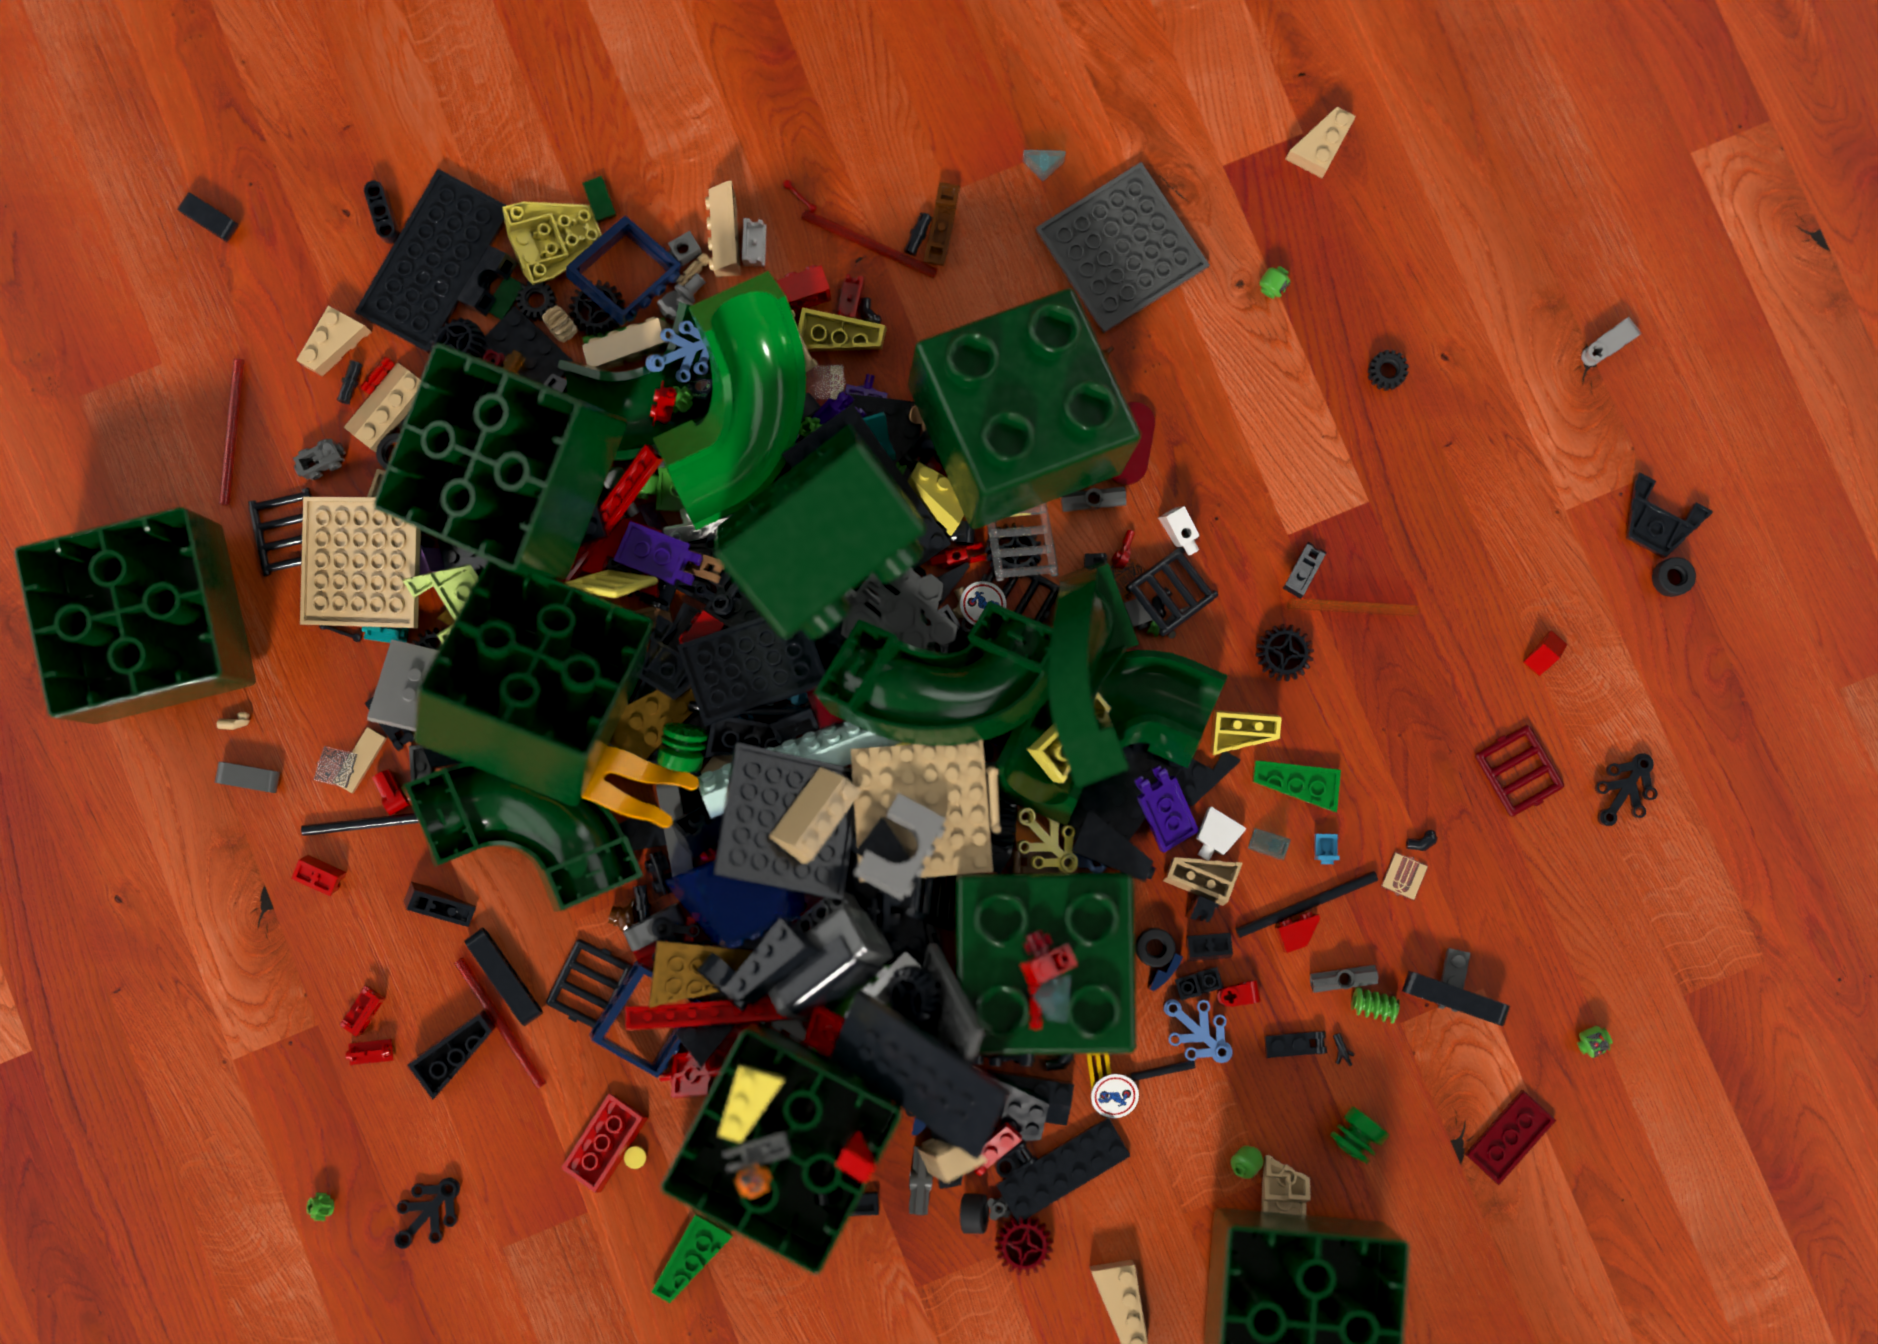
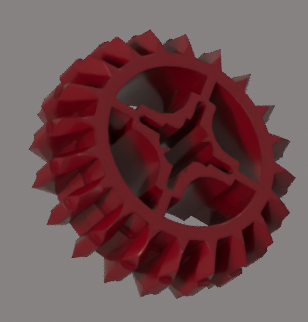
M1012 1216L1010 1217L1011 1225L1006 1221L1003 1222L1006 1230L998 1229V1233L1002 1237H995V1242L1000 1243V1245L995 1246V1251H1002L997 1255L998 1260L1005 1258L1002 1262L1003 1267L1010 1263L1009 1272H1013L1016 1267L1017 1275H1021L1022 1269H1025L1026 1275H1030V1268H1033L1034 1272L1038 1273L1037 1265L1039 1264L1042 1268H1045V1263L1042 1260L1050 1261L1051 1258L1046 1253H1053V1248L1047 1246L1054 1243L1053 1239L1047 1238L1051 1235V1231H1044L1046 1228L1045 1223L1038 1226L1040 1221L1038 1217L1034 1219L1033 1223L1031 1222V1216L1026 1221H1023V1218L1020 1217V1223H1017ZM1024 1228L1019 1237L1008 1238L1015 1230ZM1030 1229L1039 1234L1042 1239V1245L1030 1239ZM1026 1236L1029 1247L1026 1246V1249L1023 1250L1022 1254L1021 1245L1019 1243H1022V1241L1025 1240ZM1006 1245L1018 1250V1260L1009 1255ZM1040 1251L1034 1259L1025 1261L1029 1253Z

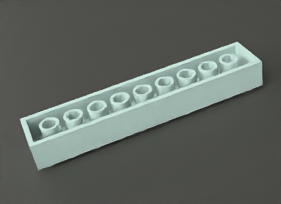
M844 721L822 730L807 732L803 737L795 740L790 739L782 745L766 749L844 767L852 764L851 749L895 746L902 742L876 735ZM731 763L725 764L715 771L704 772L701 776L697 777L703 801L711 818L723 814Z

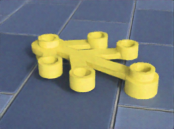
M1021 808L1017 813L1018 822L1029 826L1043 843H1029L1028 841L1020 840L1016 846L1017 850L1023 854L1028 852H1052L1057 857L1044 859L1038 855L1033 856L1031 865L1036 869L1058 867L1063 873L1074 872L1078 867V858L1072 851L1073 837L1075 835L1074 827L1067 825L1061 828V835L1064 837L1063 851L1058 846L1059 822L1047 818L1050 822V833L1048 835L1035 821V812L1030 808ZM1024 812L1028 814L1026 820L1022 819V814ZM1070 828L1071 833L1066 836L1065 830ZM1023 843H1026L1027 848L1026 850L1022 851L1021 845ZM1039 858L1041 860V864L1039 866H1036L1035 861ZM1066 859L1070 860V864L1068 866L1064 865V861Z

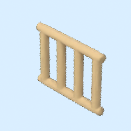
M985 764L989 827L991 832L1000 833L998 770Z

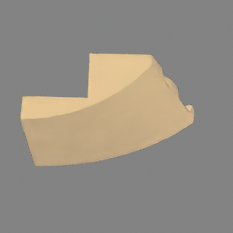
M1265 1155L1262 1181V1211L1307 1215L1306 1202L1311 1200L1310 1178L1294 1171L1290 1166L1276 1161L1272 1156Z

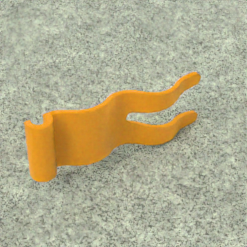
M607 746L583 798L619 814L647 820L662 828H668L673 823L672 817L656 806L641 802L623 793L615 786L604 780L605 776L613 773L643 783L677 785L689 790L698 788L699 780L688 772L671 770L646 761L625 750Z

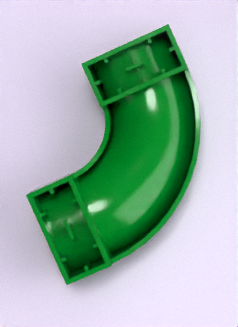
M769 271L689 306L710 358L712 370V400L710 409L704 421L698 426L691 420L654 437L653 440L679 499L696 530L735 513L769 487L786 464L782 453L795 444L800 429L806 396V367L803 345L786 295Z

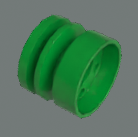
M685 723L664 724L662 730L664 734L661 736V741L665 744L659 747L658 764L680 772L700 771L704 759V754L700 750L706 748L705 741L708 739V732L700 727Z
M1352 1106L1344 1116L1350 1126L1346 1128L1343 1125H1337L1344 1132L1342 1137L1334 1131L1330 1136L1334 1138L1337 1145L1355 1160L1362 1161L1368 1165L1371 1160L1363 1155L1365 1150L1375 1156V1151L1369 1145L1373 1142L1378 1146H1382L1390 1135L1369 1117Z

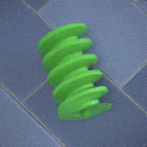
M1359 987L1355 989L1351 1001V1010L1356 1008L1357 1015H1360L1362 1010H1364L1365 1017L1368 1018L1369 1014L1373 1012V1019H1377L1379 1014H1381L1382 1021L1384 1022L1389 1016L1390 1023L1392 1024L1396 1020L1400 1006V1000L1396 999L1393 995L1388 998L1387 994L1379 995L1376 991L1371 994L1370 990L1362 991Z

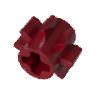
M1038 930L1026 936L1028 942L1024 943L1028 955L1033 953L1035 958L1051 951L1049 945L1053 943L1048 933L1043 935L1042 930Z

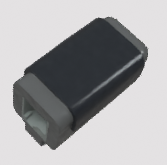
M844 892L842 903L838 900L823 898L797 920L796 924L819 951L805 960L806 962L790 972L785 979L775 984L768 995L779 1015L789 1019L808 1022L811 1020L814 1008L824 1006L831 1011L884 968V963L892 958L893 953L876 921L871 920V914L865 912L860 907L854 895Z

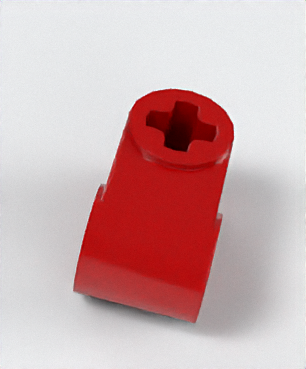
M1257 980L1242 982L1220 989L1217 993L1218 1002L1228 1007L1261 1002ZM1227 991L1233 995V998H1230V1002L1224 999Z

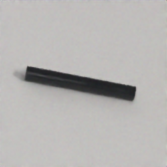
M1194 1060L1133 1072L1130 1073L1132 1081H1138L1195 1069L1196 1067Z

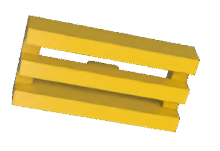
M1086 1054L1091 1091L1095 1086L1091 1056H1096L1100 1080L1103 1078L1101 1054ZM1104 1054L1107 1076L1112 1075L1109 1054Z

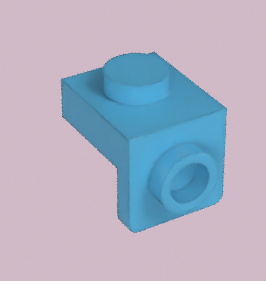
M1314 834V860H1321V864H1334V860H1340V856H1338V834Z

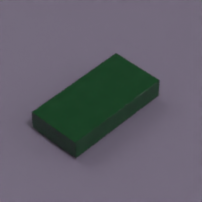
M602 176L582 183L597 223L617 216Z
M511 276L508 281L503 279L493 295L497 299L489 313L502 320L517 302L516 297H519L517 292L522 290L521 286L523 284Z

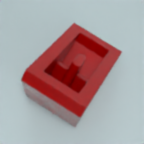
M1551 630L1523 663L1538 676H1541L1561 658L1567 643Z
M856 1132L844 1149L836 1166L863 1183H867L877 1165L860 1132Z

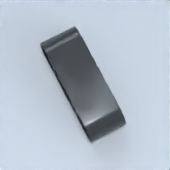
M219 761L214 783L276 793L281 772Z
M678 903L662 909L623 931L632 951H636L657 940V937L652 932V923L656 918L667 917L673 924H686L687 921ZM660 924L658 928L659 930L664 931L666 930L667 926L665 924Z

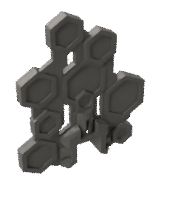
M909 568L898 578L889 582L901 592V594L894 595L872 573L857 592L852 588L844 595L852 605L850 612L842 619L841 634L845 638H848L857 621L861 619L895 634L901 642L927 650V645L930 642H937L943 646L956 641L958 626L937 612L939 601L942 600L944 584L932 574L921 577L912 568ZM869 588L874 590L878 594V596L871 592ZM869 602L882 612L881 618L866 607L864 603ZM922 609L925 611L924 616L931 621L929 626L920 621Z

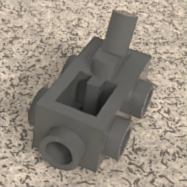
M323 439L317 443V446L298 452V455L293 458L296 463L294 469L300 477L302 476L307 480L319 479L323 476V471L327 469L333 471L342 466L341 462L345 461L343 457L346 454L345 449L340 442L336 443L332 439ZM312 462H315V463H316L315 466L309 468V465H310Z

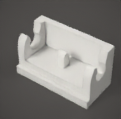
M744 218L742 261L744 266L765 267L767 226L760 219L758 222H751L749 218Z

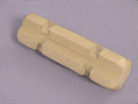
M705 253L700 254L697 261H694L683 272V276L680 275L676 283L685 286L696 273L699 274L703 270V266L705 267L709 263V257Z

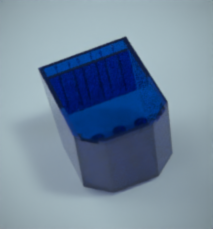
M715 860L665 880L666 885L713 945H720V947L734 948L743 944L742 939H755L764 935L763 931L771 930L779 918L794 921L800 918L801 913L805 912L803 893L713 875Z

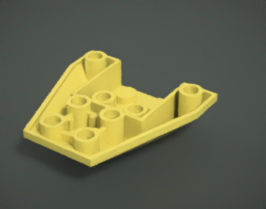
M519 202L503 207L509 240L522 273L532 285L553 280L565 272L568 264L602 236L590 205Z

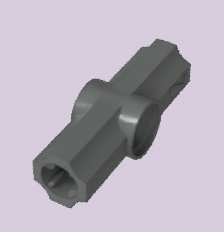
M1125 487L1092 488L1087 491L1070 493L1061 497L1063 512L1094 511L1099 508L1126 506ZM1096 495L1099 498V503H1090L1088 497Z
M1375 965L1347 969L1340 968L1333 971L1310 974V986L1313 993L1378 984V973ZM1342 973H1346L1348 975V982L1342 985L1339 977Z
M914 1146L913 1164L909 1177V1214L928 1215L929 1191L932 1189L933 1175L928 1173L918 1151L923 1146Z

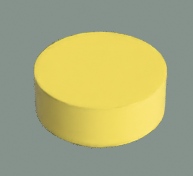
M641 1146L630 1147L624 1155L626 1165L632 1169L640 1168L647 1159V1153Z

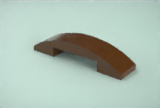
M939 182L924 263L945 265L960 190L958 185Z

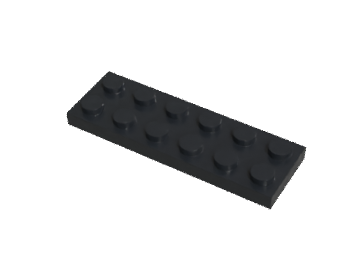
M1107 1117L1041 1156L1028 1167L999 1181L996 1185L1017 1223H1020V1217L1023 1220L1027 1219L1129 1158L1130 1154L1112 1122Z

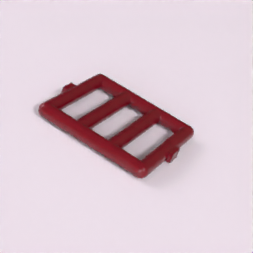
M1525 725L1507 736L1503 735L1497 738V742L1475 754L1477 762L1508 815L1511 817L1533 805L1538 806L1542 804L1545 798L1564 788V782L1529 725ZM1526 735L1532 747L1493 769L1490 767L1486 757ZM1533 755H1538L1543 764L1542 766L1502 787L1496 776ZM1548 772L1554 784L1513 806L1507 795Z

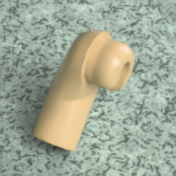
M963 586L954 590L959 602L952 612L957 619L964 618L960 608V599L965 590Z
M239 712L237 714L238 719L220 718L217 721L218 729L234 730L247 726L250 722V715L247 712Z

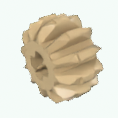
M555 305L542 315L543 322L558 341L564 343L577 333L575 324L561 307Z

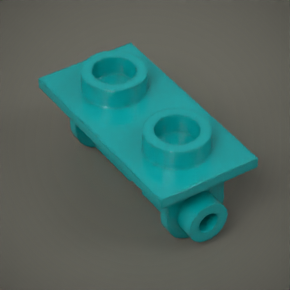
M362 626V632H365L364 639L390 643L392 639L407 643L409 628Z

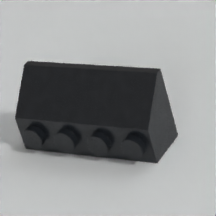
M987 1069L986 1073L991 1071L1002 1080L1006 1078L1012 1081L1013 1085L1021 1089L1025 1087L1048 1098L1049 1107L1045 1123L1067 1126L1074 1090L1073 1082Z

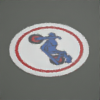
M979 581L972 583L964 590L960 599V608L965 619L975 625L989 601L1006 608V599L998 586L991 582Z
M1112 1074L1100 1079L1095 1084L1091 1094L1092 1104L1096 1111L1108 1118H1120L1129 1114L1136 1107L1139 1099L1136 1084L1127 1076Z

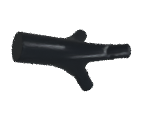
M1341 1033L1333 1035L1338 1050L1336 1063L1340 1064L1342 1057H1344L1348 1065L1351 1066L1352 1062L1349 1055L1353 1057L1354 1053L1346 1047Z

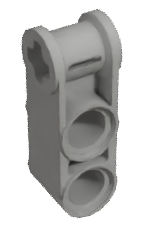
M1628 317L1582 352L1581 359L1586 365L1594 366L1642 333L1632 319Z

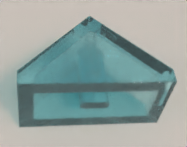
M1024 150L1023 162L1044 181L1064 163L1066 151Z
M1255 828L1248 849L1277 860H1284L1291 839Z
M1057 975L1045 981L1033 995L1047 1020L1067 1021L1071 976Z

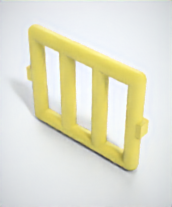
M604 570L565 582V584L589 594L616 598L656 585L658 579L654 576L638 573Z

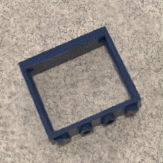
M625 215L567 265L566 277L623 326L627 321H633L639 310L642 308L646 309L656 295L660 296L666 290V286L669 283L677 281L681 275V263ZM626 235L667 272L627 308L622 310L585 278L582 273Z
M636 960L592 1028L589 1036L591 1041L658 1078L664 1069L667 1070L669 1066L668 1061L671 1056L676 1055L681 1047L680 1040L675 1035V1032L682 1027H675L653 1063L605 1037V1034L644 974L652 978L653 970ZM700 997L686 998L691 1003L704 1002Z

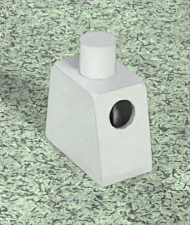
M1185 506L1175 507L1158 517L1176 547L1183 546L1188 556L1200 550L1194 540L1199 537V533ZM1182 530L1185 531V536H1184V537H1182V534H1181Z
M1208 807L1196 836V840L1203 843L1197 855L1207 861L1210 860L1214 851L1224 855L1244 833L1246 828L1213 807Z

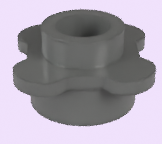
M1003 1196L996 1199L990 1198L987 1201L991 1212L989 1216L992 1220H997L999 1217L1008 1218L1011 1211L1008 1209Z

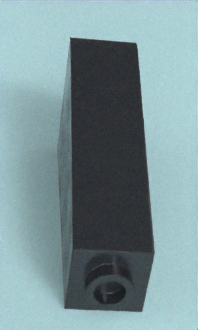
M1088 812L1073 847V853L1118 872L1130 874L1133 878L1146 883L1147 879L1151 880L1156 870L1153 867L1154 861L1095 813Z

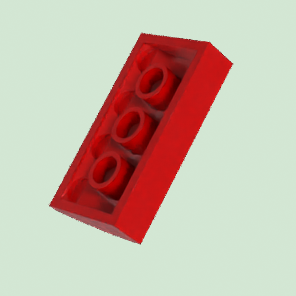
M609 1093L561 1168L594 1193L602 1192L623 1159L625 1152L630 1148L648 1120V1117Z

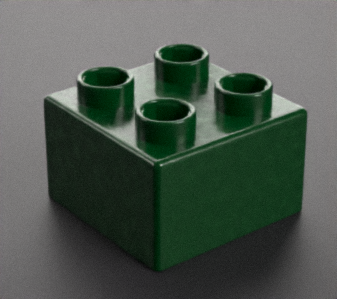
M1066 288L925 338L916 343L907 385L966 520L973 529L1122 474L1141 438V432L1077 294L1072 288Z
M438 343L432 349L376 495L374 507L383 513L510 570L561 580L566 579L626 430L627 420L622 416L503 367Z
M849 424L718 525L716 528L715 557L781 638H789L801 628L808 638L815 639L836 626L850 612L852 605L844 595L861 581L874 573L881 583L891 582L905 573L921 558L924 549L916 539L925 533L926 525L905 492L854 426Z
M177 507L18 546L14 550L45 704L50 717L99 724L250 687L255 684V672L221 524L187 508Z
M488 560L418 685L415 722L416 743L569 805H578L639 681L638 677L644 665L653 620L550 577L510 570Z
M1126 873L962 874L956 877V980L959 982L963 994L966 995L971 1009L974 1010L979 1024L983 1027V1038L980 1039L977 1055L1133 1053L1136 1050L1134 878L1132 875ZM1042 930L1043 935L1048 933L1053 944L1049 945L1050 950L1069 944L1077 965L1040 984L1042 985V994H1040V997H1042V1016H1040L1042 1028L1030 1029V985L1020 964L1035 957L1033 953L1028 955L1024 943L1028 942L1026 936L1035 931Z
M753 1022L741 1032L665 1175L660 1189L669 1197L816 1275L823 1270L867 1183H863L836 1166V1163L854 1134L860 1132L877 1165L901 1120L903 1109L863 1081L856 1079L853 1074L837 1063L760 1022ZM741 1064L786 1077L741 1142L719 1136L736 1075ZM785 1132L791 1155L759 1164L761 1168L766 1166L771 1176V1180L768 1181L769 1189L754 1198H749L747 1195L742 1196L735 1179L738 1178V1172L743 1168L733 1171L727 1170L729 1164L744 1161L742 1153L731 1157H724L723 1151ZM837 1184L842 1186V1198L832 1205L815 1204V1192H828Z
M1217 1208L1214 1211L1204 1344H1404L1410 1245L1388 1225L1380 1221Z

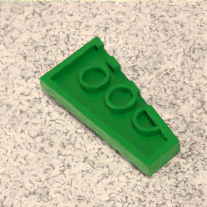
M1254 761L1252 782L1337 813L1341 770Z
M696 1213L651 1293L671 1303L733 1237V1234Z

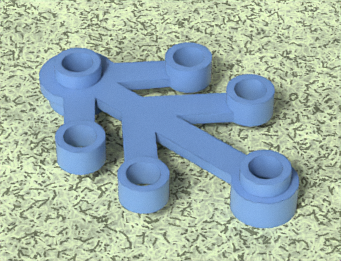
M682 321L679 324V331L682 334H690L699 339V341L692 343L676 335L675 331L671 328L663 329L660 334L661 339L665 342L670 341L682 348L663 356L658 354L648 356L646 367L651 372H659L663 370L665 364L684 357L680 370L676 372V379L679 382H688L691 377L689 370L696 351L702 349L699 362L694 365V371L698 375H704L708 372L707 362L709 354L702 342L698 329L693 326L692 322ZM685 324L688 325V331L684 330ZM667 331L670 333L669 339L666 337ZM656 359L659 360V366H658V367L655 365V360H656ZM700 364L703 366L702 372L699 370ZM682 372L685 373V379H684V380L681 378V373H682Z
M1168 999L1163 1005L1164 1012L1170 1017H1177L1193 1032L1191 1034L1170 1033L1168 1042L1171 1045L1178 1046L1180 1043L1204 1042L1210 1048L1195 1049L1188 1047L1184 1051L1185 1057L1190 1061L1201 1057H1212L1219 1063H1225L1230 1060L1232 1048L1225 1042L1224 1031L1227 1020L1221 1014L1213 1017V1024L1216 1026L1215 1041L1209 1035L1208 1011L1210 1010V1004L1208 1001L1200 1000L1196 1005L1199 1011L1200 1026L1181 1010V1005L1177 1000ZM1205 1002L1207 1004L1206 1010L1202 1011L1200 1010L1199 1006L1201 1003ZM1171 1004L1176 1005L1177 1009L1175 1012L1169 1011ZM1218 1017L1223 1018V1023L1221 1025L1216 1024V1019ZM1173 1035L1178 1036L1179 1040L1177 1043L1171 1042ZM1220 1048L1225 1049V1054L1223 1056L1218 1055V1050ZM1189 1050L1195 1051L1194 1057L1189 1058L1187 1056Z

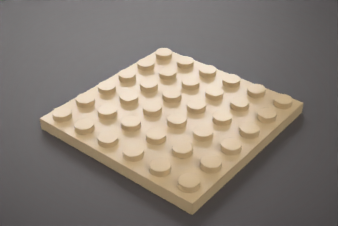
M303 497L300 625L418 628L419 595L413 598L402 580L418 576L420 573L421 529L377 510L374 507L376 497Z
M983 739L970 744L953 746L913 744L851 749L853 784L861 790L854 801L857 848L883 816L909 857L912 859L916 855L918 847L914 835L908 829L886 818L890 807L899 793L946 818L943 825L947 828L941 839L936 837L933 843L936 848L931 857H925L923 864L926 866L920 878L993 872ZM858 854V864H859L860 861H861V859H862V857ZM859 878V879H860V882H867V881H865V880Z

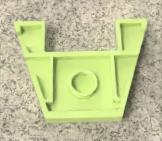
M466 564L405 578L402 581L413 598L434 587L455 621L479 577L472 566ZM451 626L436 634L441 643Z

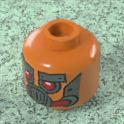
M754 1163L741 1169L735 1181L742 1196L747 1195L749 1198H754L769 1189L768 1181L771 1180V1176L766 1166L761 1168L759 1164Z

